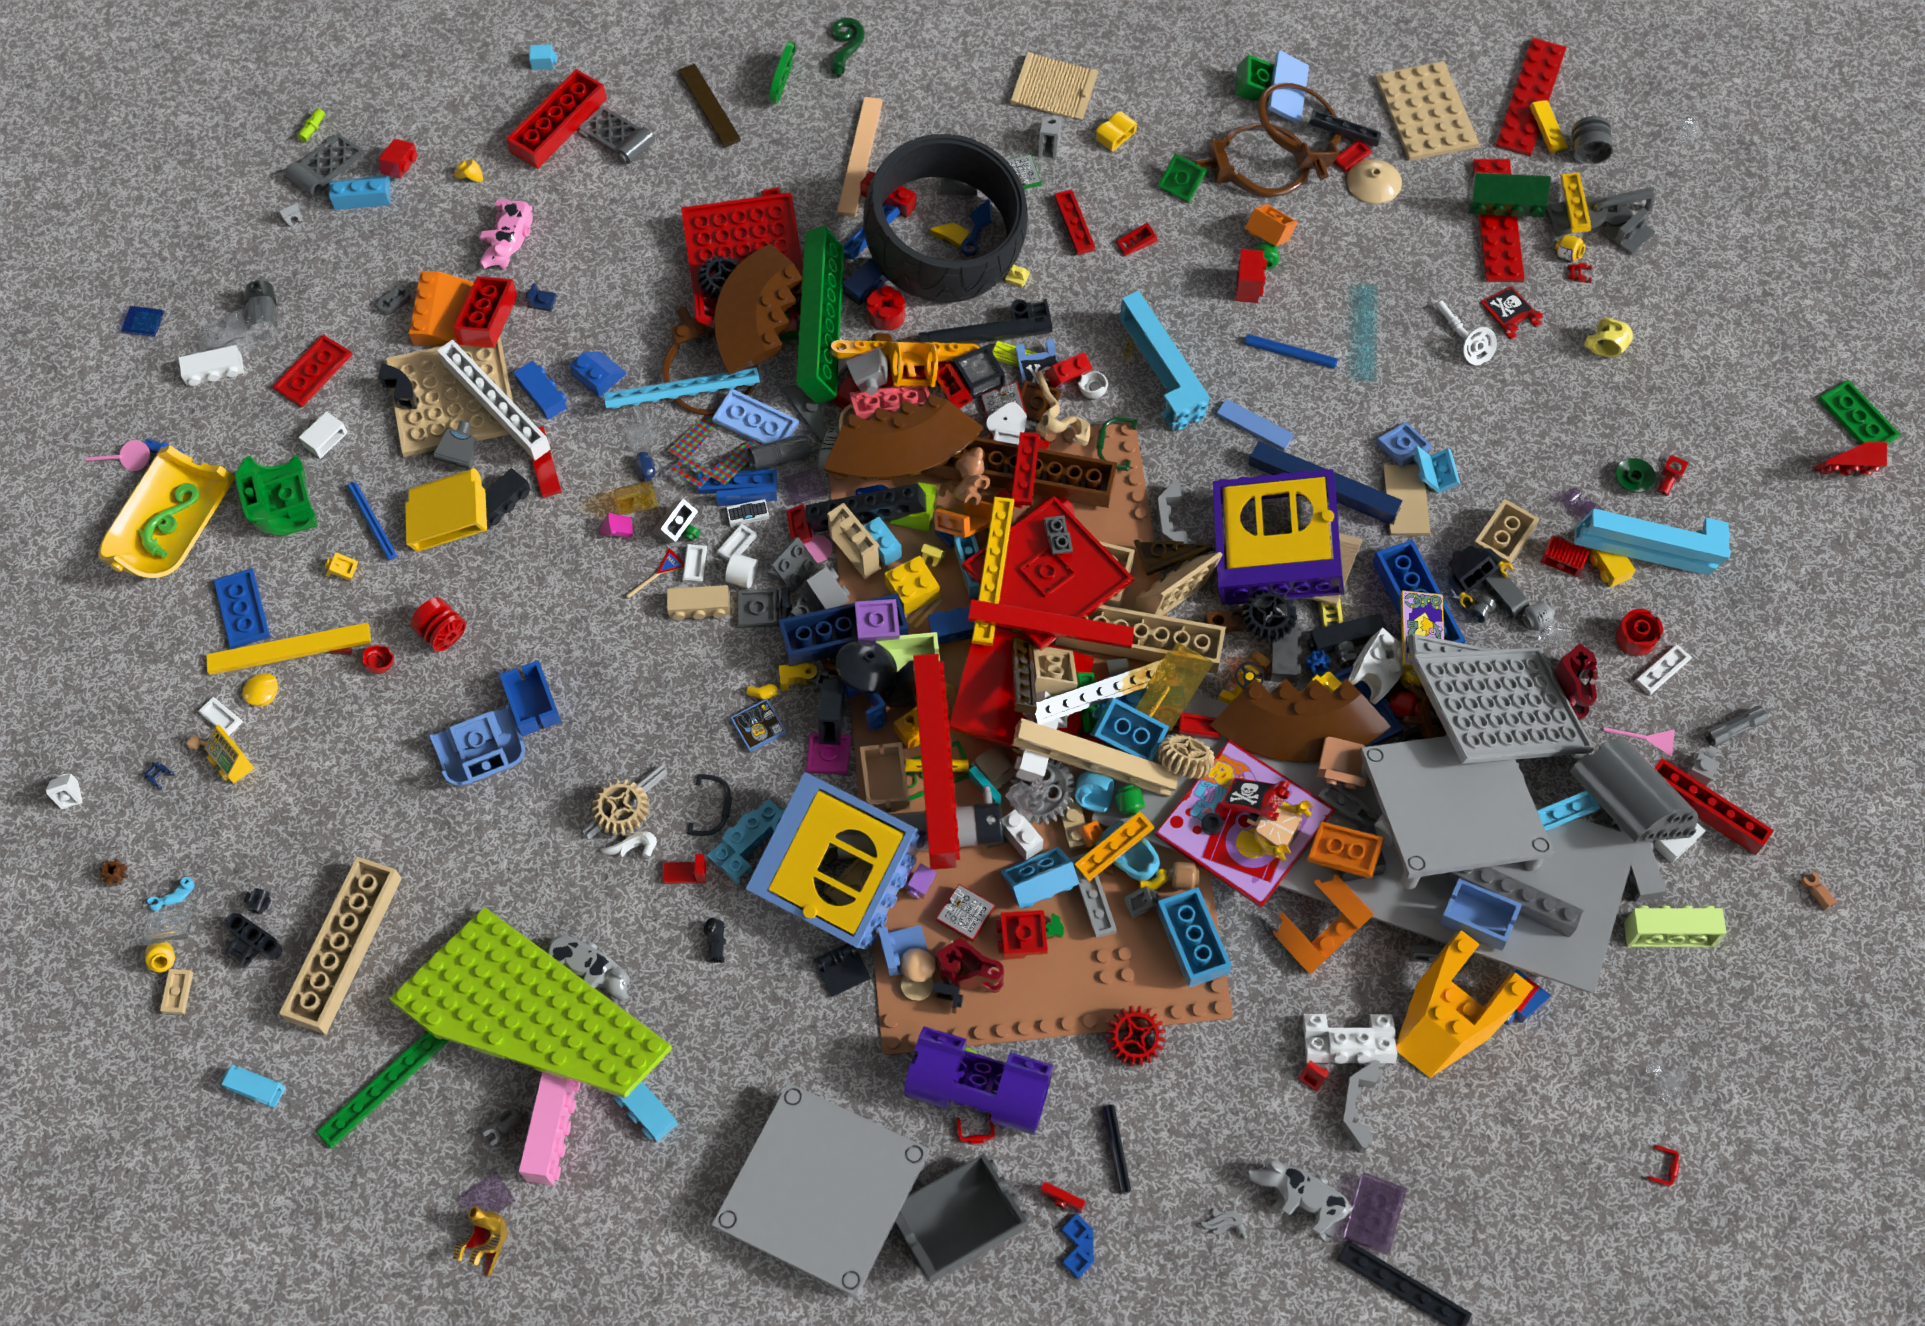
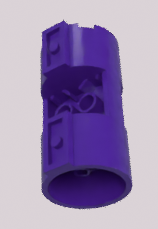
M923 1026L915 1047L916 1052L907 1073L904 1097L946 1110L949 1109L951 1101H954L958 1105H967L981 1112L987 1111L992 1113L990 1123L1002 1128L1014 1129L1035 1135L1053 1073V1064L1012 1052L1009 1053L1006 1062L966 1051L967 1044L965 1038Z

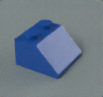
M600 351L583 352L569 364L573 377L599 398L627 374V372Z

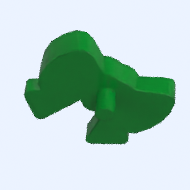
M1054 913L1051 916V924H1046L1047 938L1053 936L1063 938L1064 926L1060 921L1061 917Z

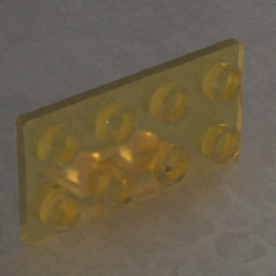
M1176 643L1171 653L1167 652L1148 682L1146 692L1136 706V709L1169 726L1168 730H1172L1212 667L1213 662L1183 644Z

